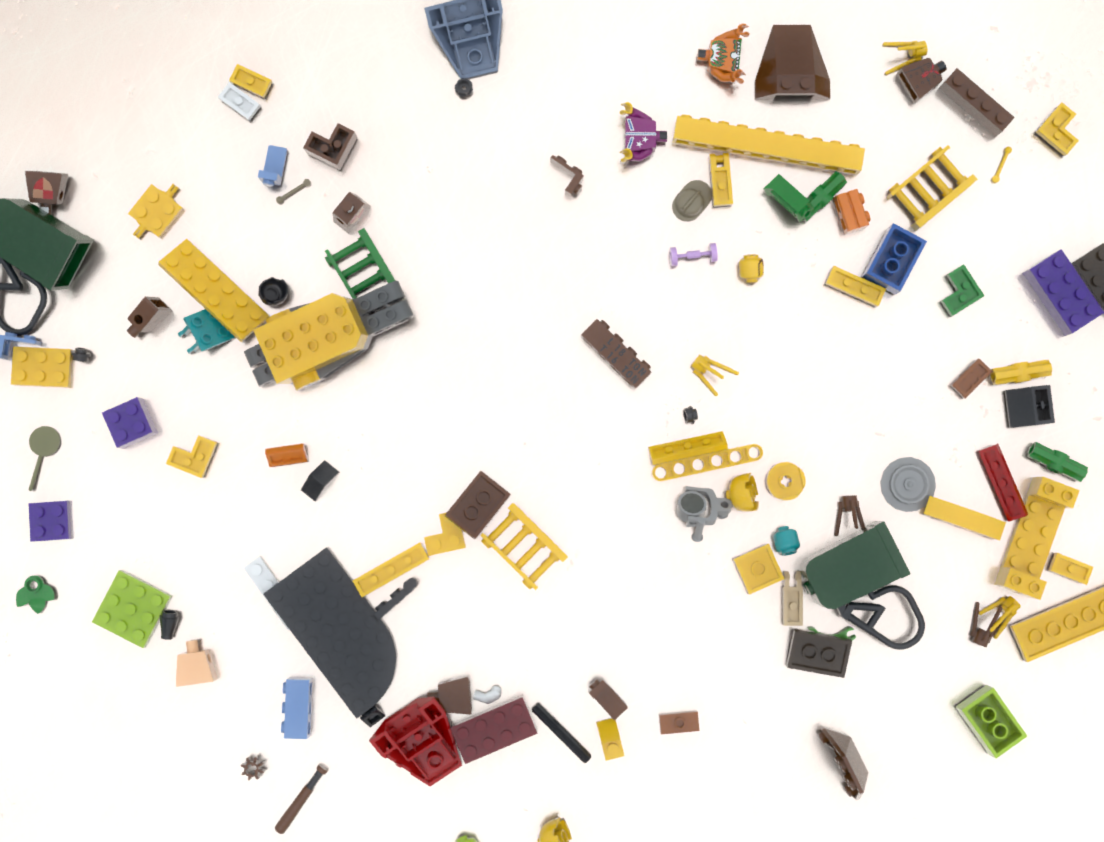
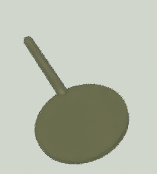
M49 426L38 427L31 433L29 438L31 450L36 455H39L29 491L33 490L42 457L54 454L60 446L58 432Z

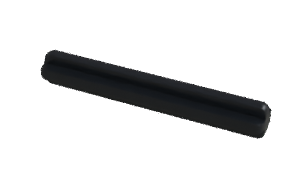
M540 703L533 706L532 712L583 763H587L591 759V754Z

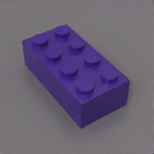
M1062 249L1052 253L1022 273L1064 336L1073 334L1104 313Z

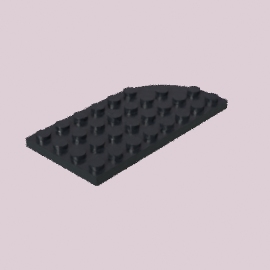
M326 547L263 595L357 719L372 708L388 690L396 666L395 646L385 624L381 619L378 620L374 616L375 611L364 597H361L355 584Z

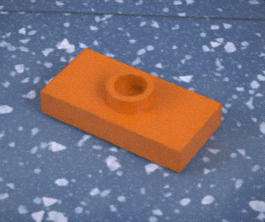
M304 443L265 449L269 467L302 463L308 460Z

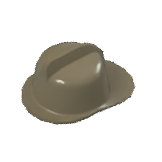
M701 180L690 181L673 200L672 209L675 216L682 221L695 220L712 200V191L709 185Z

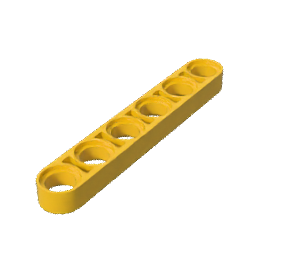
M750 444L662 463L652 469V476L657 481H665L754 462L762 458L763 450L760 445ZM755 447L759 450L757 458L749 456L750 448ZM733 451L740 453L741 458L738 462H733L730 459V454ZM714 455H718L722 459V463L719 466H714L711 462ZM700 459L703 462L701 470L693 468L694 460ZM677 463H681L685 467L682 474H677L674 471V466ZM658 467L665 469L666 475L664 478H658L655 475Z

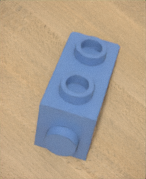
M273 145L268 146L264 170H259L258 178L262 184L281 186L287 148Z
M5 332V335H0V359L8 360L11 341L41 346L42 342L37 341L34 336L24 335V338H19L15 333Z

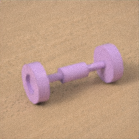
M709 243V251L705 252L696 250L687 251L686 254H677L676 247H670L669 250L671 266H678V258L684 257L693 259L701 258L703 255H710L711 262L718 261L716 243Z

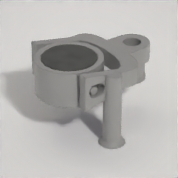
M685 486L684 493L678 499L676 512L678 517L686 522V527L696 526L692 539L695 542H700L703 540L704 525H714L717 516L720 519L727 518L732 509V502L727 498H716L715 492L710 488ZM705 497L710 504V516L708 518H703L707 506Z

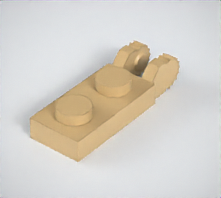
M784 571V586H782L783 626H803L801 571H796L795 573L796 587L789 586L790 574L789 571Z

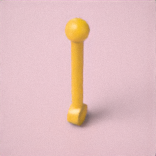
M1009 146L1004 150L1005 154L996 175L991 178L993 183H997L1000 180L1001 170L1008 154L1012 152V148Z

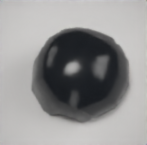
M270 277L260 284L258 296L266 305H280L288 296V285L283 279Z

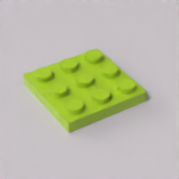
M118 570L92 623L141 648H145L160 620L159 615L165 610L172 596L122 570Z

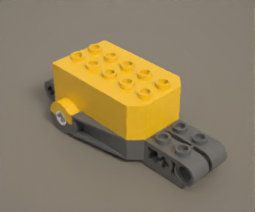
M399 281L390 282L354 300L331 293L312 303L292 307L265 320L267 324L253 330L259 344L244 351L250 368L262 365L252 371L258 386L263 387L276 381V384H294L296 391L311 387L325 380L366 351L373 336L413 318L414 315L408 301H400L405 298Z

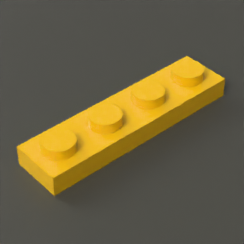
M723 431L650 446L648 449L652 464L656 465L727 450L728 444Z
M420 542L354 579L353 583L361 597H364L430 558Z

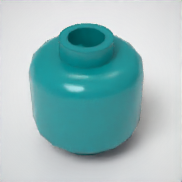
M783 526L778 528V532L773 535L775 548L778 553H782V556L797 553V549L800 548V541L795 529Z

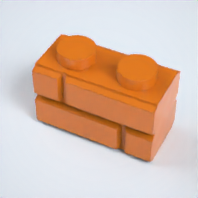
M858 189L838 194L833 198L844 234L869 226L871 221L870 214L864 210V196L858 192Z

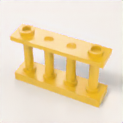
M949 145L944 149L939 147L932 153L933 158L901 185L896 183L889 189L890 194L886 198L889 200L896 195L914 216L915 223L911 227L915 232L978 180L974 174L968 178L963 176L944 153L950 149ZM937 159L957 180L958 186L954 190L951 187L948 188L930 167ZM922 171L929 176L943 193L942 196L944 198L940 202L937 199L934 200L915 178ZM908 183L912 185L929 205L928 208L930 210L925 214L920 212L902 192L901 189Z
M512 503L508 507L510 512L507 518L489 536L482 533L480 535L483 538L481 542L488 549L492 547L524 578L522 582L527 588L531 589L533 587L536 590L538 586L535 582L555 561L561 560L564 562L568 556L517 505ZM519 519L524 524L522 526L523 529L501 550L494 541L514 520L517 521ZM533 533L538 537L535 540L536 543L514 563L507 555L528 534ZM547 546L551 550L550 556L528 577L521 568L541 548L544 549Z

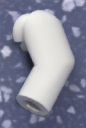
M493 686L491 691L487 693L475 690L473 700L490 704L501 697V688Z

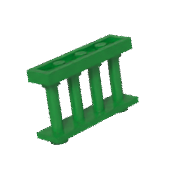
M365 228L358 231L360 237L357 238L356 242L332 255L328 249L325 250L327 254L324 257L330 267L334 266L353 300L357 298L355 294L379 280L383 281L386 279L387 283L396 281ZM361 247L368 248L370 253L367 254L366 258L341 271L337 264L338 260ZM371 263L378 265L379 270H377L376 274L351 288L346 279L348 276Z

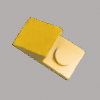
M609 718L597 721L605 760L623 757L624 752L616 720Z

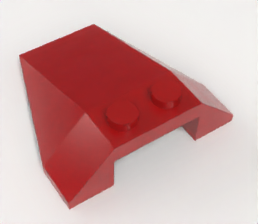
M435 697L415 699L385 719L369 739V742L380 756L390 759L396 766L406 769L412 776L430 787L462 766L446 712Z

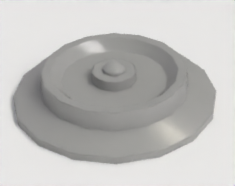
M913 457L899 458L891 462L883 471L880 481L881 492L887 503L895 509L904 512L918 511L925 507L929 496L933 497L936 489L935 476L930 467L922 460Z

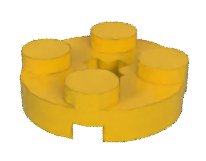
M790 462L774 465L768 471L766 478L769 492L773 497L780 500L797 498L806 484L804 472ZM783 476H786V478L791 479V482L788 483L787 487H785L784 484H781Z

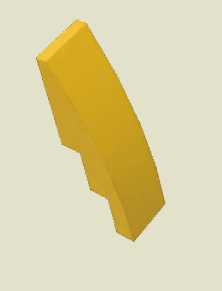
M929 496L924 515L999 541L1006 522L932 496Z

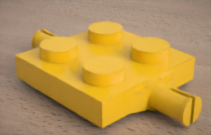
M172 183L166 192L159 190L152 184L148 187L128 213L140 225L133 233L134 236L140 239L146 230L154 233L159 238L164 234L183 210L172 198L179 189Z

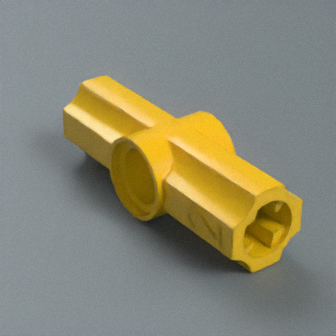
M1049 360L1030 363L1026 361L1011 364V366L991 369L993 372L990 374L993 385L1010 382L1020 383L1031 381L1035 378L1052 376V364Z

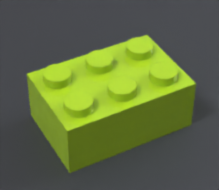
M985 685L956 706V709L984 749L995 759L1027 737V734L996 690L989 685Z

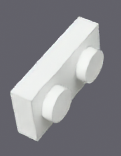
M230 82L218 96L222 102L249 121L261 107L259 103Z

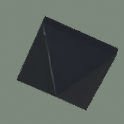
M373 706L360 719L367 726L372 727L383 719L385 714L376 706Z

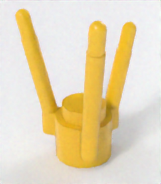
M884 42L883 46H902L898 47L897 50H908L910 57L913 56L912 59L887 70L885 74L888 75L901 69L903 66L920 61L921 57L926 56L928 52L926 42Z
M699 354L691 365L695 369L693 373L703 381L715 396H718V393L701 372L705 374L708 370L720 379H724L723 375L710 367L711 364L735 375H739V372L711 360L706 355L703 357Z
M1009 596L1007 599L1002 597L997 602L979 611V615H982L999 605L1003 608L1002 612L1004 614L990 628V632H993L1005 619L994 635L995 639L999 637L1021 607L1012 596Z

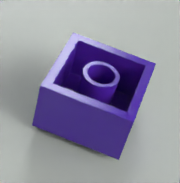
M133 398L102 412L116 448L124 449L158 434L143 398Z

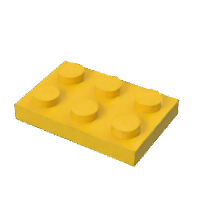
M13 346L11 385L71 388L73 357L71 351L73 350Z

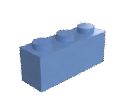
M289 677L286 679V682H283L282 691L285 694V702L282 703V713H285V719L281 723V733H284V739H308L310 737L313 678Z

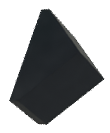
M324 460L309 474L301 491L316 502L340 472Z

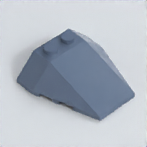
M453 0L424 8L430 30L461 79L498 71L503 13L501 0Z

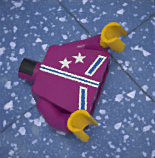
M625 102L621 104V106L625 107V110L619 111L621 115H628L625 117V149L619 152L625 155L621 162L628 160L641 162L652 155L656 149V142H667V131H656V121L652 120L644 112L632 107L631 103Z

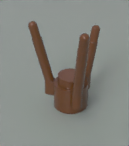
M857 495L843 496L842 502H838L839 509L835 536L839 535L843 509H845V512H852L855 529H858L857 516L861 529L865 528Z
M976 602L970 636H973L972 642L987 648L988 643L990 644L999 626L993 632H990V628L997 621L1003 608H998L987 630L979 628L976 631L980 605L979 602Z

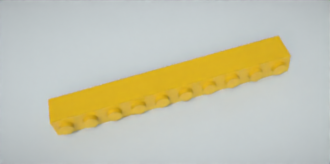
M686 114L677 116L672 143L855 175L862 171L865 148H860L858 144H849L848 146L835 140L826 142L818 137L804 138L801 134H793L791 136L785 135L783 131L768 132L767 129L760 127L751 129L744 124L734 126L729 125V122L718 121L716 123L711 122L708 118L694 119Z

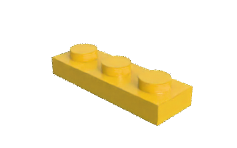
M836 266L832 267L825 283L876 307L879 306L886 291V288Z

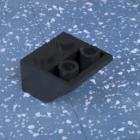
M1050 385L1005 390L1009 428L1055 423Z

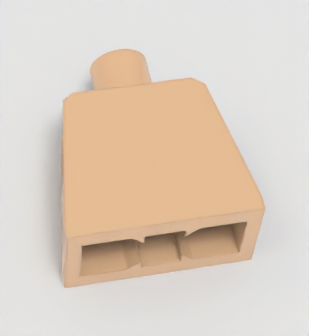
M198 640L186 641L187 652L177 655L176 687L217 680L209 650L199 651Z

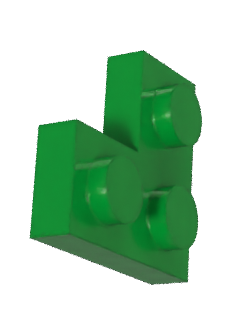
M964 264L946 275L956 292L941 300V303L950 317L985 296Z

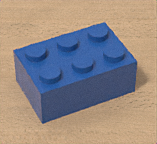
M894 223L887 228L862 277L886 288L887 291L896 295L901 292L927 241Z

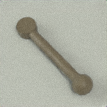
M304 179L303 183L282 197L278 196L276 202L281 204L284 199L303 187H309L311 181Z

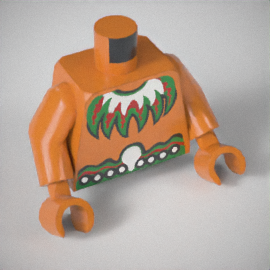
M744 23L740 24L738 28L716 36L711 40L709 50L698 49L697 60L708 61L707 71L711 72V75L720 82H735V80L739 84L744 82L742 78H739L741 75H746L739 69L742 38L739 37L740 35L748 37L750 34L749 32H743L745 28L749 27Z

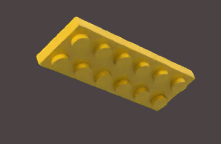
M185 239L158 262V265L241 343L254 332V329L260 327L269 318V315L188 239Z
M1104 586L1010 625L1024 661L1030 662L1103 631Z

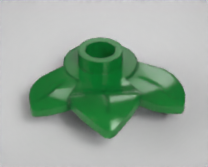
M30 576L25 580L24 587L19 589L16 594V605L21 607L29 603L32 610L40 614L46 606V601L54 600V591L51 586L44 584L40 576ZM34 581L38 584L36 589L32 586Z

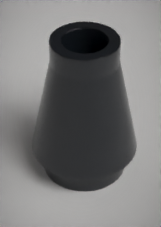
M163 610L162 614L159 615L161 639H173L179 619L177 611Z

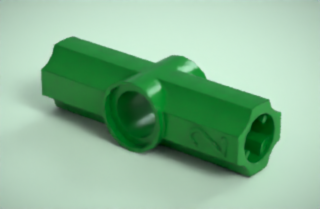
M835 171L809 195L807 199L811 202L814 209L803 221L807 222L818 210L823 209L834 198L833 196L845 186L847 181L841 173Z
M1034 442L1028 450L1027 457L1045 465L1048 470L1057 474H1063L1078 482H1082L1088 473L1087 466L1070 459L1069 455L1059 450H1052L1038 442Z

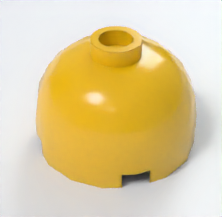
M751 472L736 476L732 479L729 490H726L727 499L739 511L752 512L758 510L759 501H755L758 490L754 476H751Z
M559 817L548 821L541 827L537 842H569L568 840H572L566 822L564 820L560 821L561 818Z

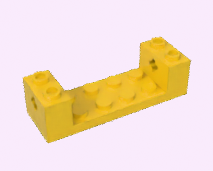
M1043 476L1032 478L1024 500L1028 515L1019 518L1016 522L994 585L1028 598L1041 600L1047 583L1040 579L1064 510L1074 508L1080 490Z

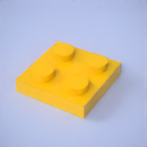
M765 544L733 559L749 595L784 580V576L769 544Z

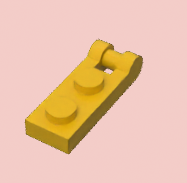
M722 153V155L709 154L713 207L733 205L729 153ZM716 163H723V167H717Z

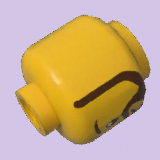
M758 254L743 255V258L739 260V276L746 279V282H758V278L763 277V259Z

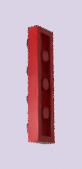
M997 443L979 450L1008 522L1027 516L1028 512L999 444Z

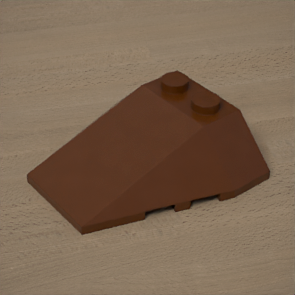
M811 25L772 26L755 78V100H774L776 95H811V100L831 98L830 78Z

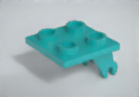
M206 309L184 317L183 320L187 326L178 333V336L181 338L184 334L187 335L191 332L196 340V343L187 349L188 354H191L192 351L196 352L198 349L201 352L235 338Z

